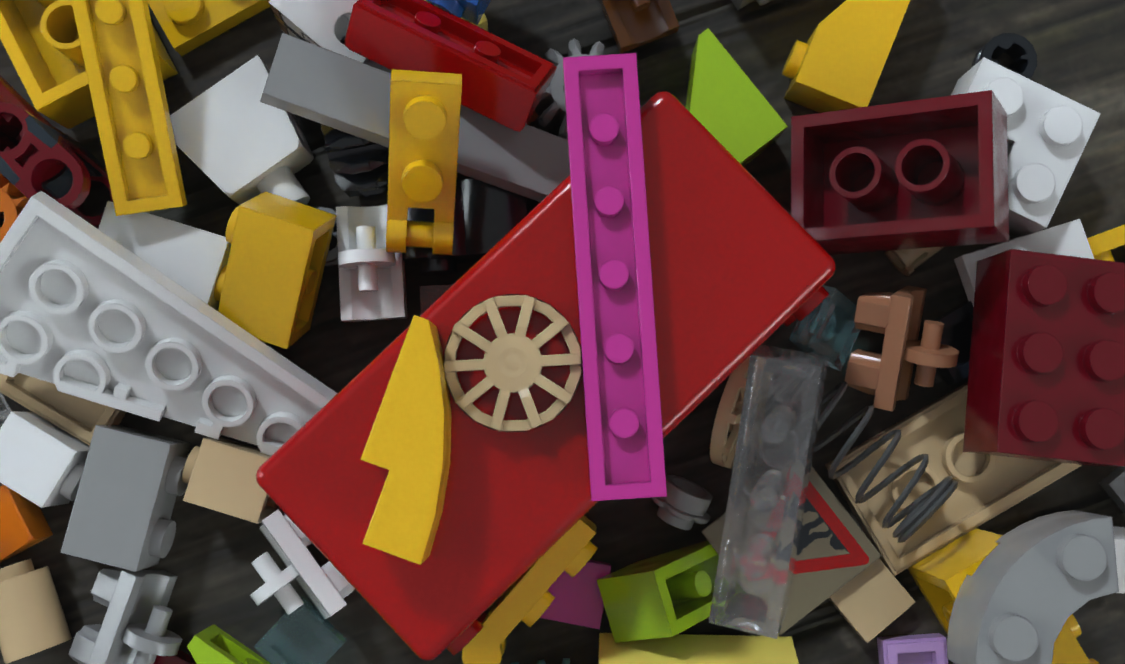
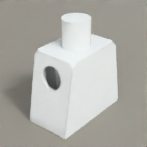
M258 55L170 115L175 144L229 198L238 204H242L265 191L305 205L310 201L309 195L294 174L312 162L314 159L313 153L294 114L260 102L270 69Z

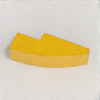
M414 315L360 459L389 470L362 544L421 565L430 556L444 506L451 454V406L449 388L444 372V355L437 326L428 319Z

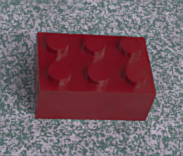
M988 90L791 117V216L829 255L1009 242L1007 113L994 92Z
M1010 249L977 261L963 452L1088 466L1125 467V263Z

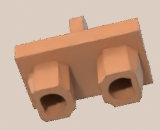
M906 286L895 293L867 292L859 296L857 300L854 318L855 328L885 334L882 354L856 349L851 353L847 363L845 382H847L849 387L875 395L874 408L892 412L895 410L896 401L908 398L914 364H917L914 384L923 387L934 386L936 368H952L957 366L959 350L941 344L944 323L925 320L922 338L918 340L927 290L925 288Z

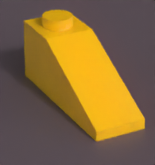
M910 0L844 1L818 24L807 43L796 40L782 72L783 76L791 79L784 99L819 113L868 107Z

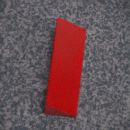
M358 0L353 5L345 37V46L349 50L390 70L462 74L461 105L518 132L527 125L557 69L553 63L424 0Z

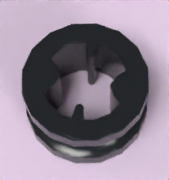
M1002 33L993 37L975 54L972 62L973 67L984 57L992 61V58L996 59L1001 54L1006 53L1014 60L1009 65V68H1016L1014 72L1030 79L1037 67V54L1033 45L1025 37L1015 33Z

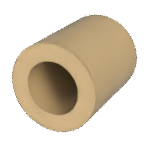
M28 559L0 569V650L5 664L72 639L48 566L35 570L32 560Z

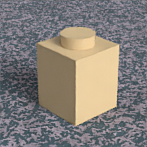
M219 437L218 440L203 438L201 446H195L191 450L184 465L182 481L187 483L188 486L183 501L256 524L261 523L263 519L275 512L277 504L256 481L257 470L271 456L260 453L259 448Z

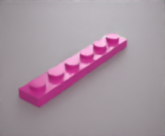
M636 53L563 57L591 501L666 497L667 488Z

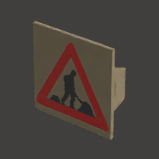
M799 454L701 531L780 635L881 557V554L803 454Z

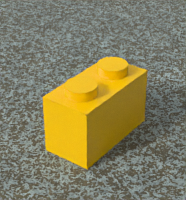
M266 191L237 206L228 220L225 233L226 241L231 243L228 262L221 270L214 288V299L219 301L218 312L261 341L284 349L292 346L311 328L337 215Z

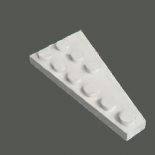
M43 191L31 196L0 242V374L14 377L21 373L53 383L57 390L62 393L160 422L162 417L195 426L194 433L217 440L220 435L254 444L258 446L260 453L270 456L338 394Z

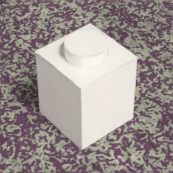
M11 411L0 428V483L41 508L69 504L70 501H75L90 446L34 412Z

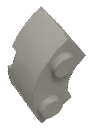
M1076 510L1056 512L1025 522L995 541L998 545L986 556L972 576L967 574L960 586L949 620L947 659L955 664H1052L1054 642L1068 617L1091 599L1119 592L1111 516Z

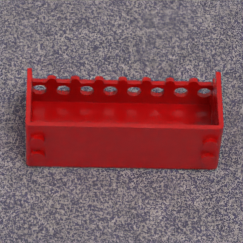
M667 91L656 93L640 108L663 439L782 324L787 327L796 319L801 321L829 295V292L823 285L833 276L836 270L835 261L828 252L673 94ZM570 175L419 316L428 319L437 326L443 355L445 354L446 344L454 325L468 310L484 300L506 294L528 295L554 307L570 323L581 349ZM521 307L499 308L498 311L507 334L515 333ZM532 310L526 337L532 340L553 322L543 314ZM488 313L481 316L469 327L490 342L497 338ZM408 327L259 467L256 473V481L419 658L429 661L437 658L445 649L453 656L460 652L484 627L481 623L488 616L485 611L599 501H591L583 370H581L577 390L567 407L545 425L522 432H503L477 423L461 410L449 391L451 406L450 468L443 511L430 556L419 565L362 544L389 470L360 459L409 330ZM561 331L539 348L541 355L570 354ZM462 338L456 360L483 359L485 351ZM570 365L542 367L541 375L564 389L570 374ZM484 370L457 372L464 394L486 378ZM536 384L529 388L538 414L546 411L558 399ZM493 386L475 400L473 404L483 413L493 416L500 389ZM511 393L503 420L528 419L519 393Z

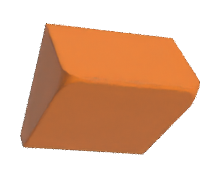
M3 484L0 485V563L53 535L40 507Z

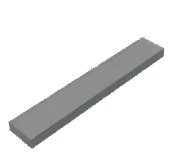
M282 33L260 102L389 148L391 73ZM461 105L457 173L541 202L570 175L568 140L526 125L520 132L514 131Z

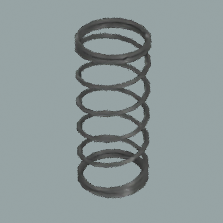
M813 351L805 352L769 387L757 403L756 412L761 411V416H766L790 395L776 420L777 431H783L804 420L832 398L805 438L802 445L803 455L818 451L863 417L831 464L828 471L829 479L842 476L880 446L892 439L881 458L860 486L855 495V503L867 501L905 471L922 461L916 473L882 522V528H889L904 518L892 534L893 538H898V543L905 542L953 494L958 487V481H953V476L945 477L939 484L925 492L895 515L923 475L929 463L928 454H921L905 463L864 494L901 439V430L889 432L854 460L836 471L846 453L874 413V405L866 406L826 438L808 449L815 434L846 391L847 382L839 383L803 413L781 426L790 407L821 364V358H818V355H813Z

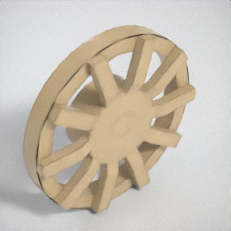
M500 295L484 300L472 307L454 325L444 354L445 379L455 403L477 423L503 432L532 430L545 425L557 417L572 400L579 385L582 370L580 345L570 323L554 307L528 295ZM521 307L515 333L507 334L498 311L499 308ZM532 310L549 318L553 323L531 340L526 337ZM486 313H488L497 336L492 342L469 328ZM561 331L570 354L541 355L539 348ZM462 338L485 351L484 358L456 360ZM570 365V374L564 389L541 375L542 367ZM484 370L486 378L464 394L457 372ZM534 384L558 398L546 411L538 414L529 388ZM495 386L500 390L493 416H490L480 411L473 402ZM511 393H519L528 419L503 420Z
M755 350L729 376L712 430L710 459L713 464L732 469L734 462L739 464L742 461L746 440L752 441L754 436L753 418L756 412V405L761 399L760 395L771 374V370L766 369L770 356L761 351Z

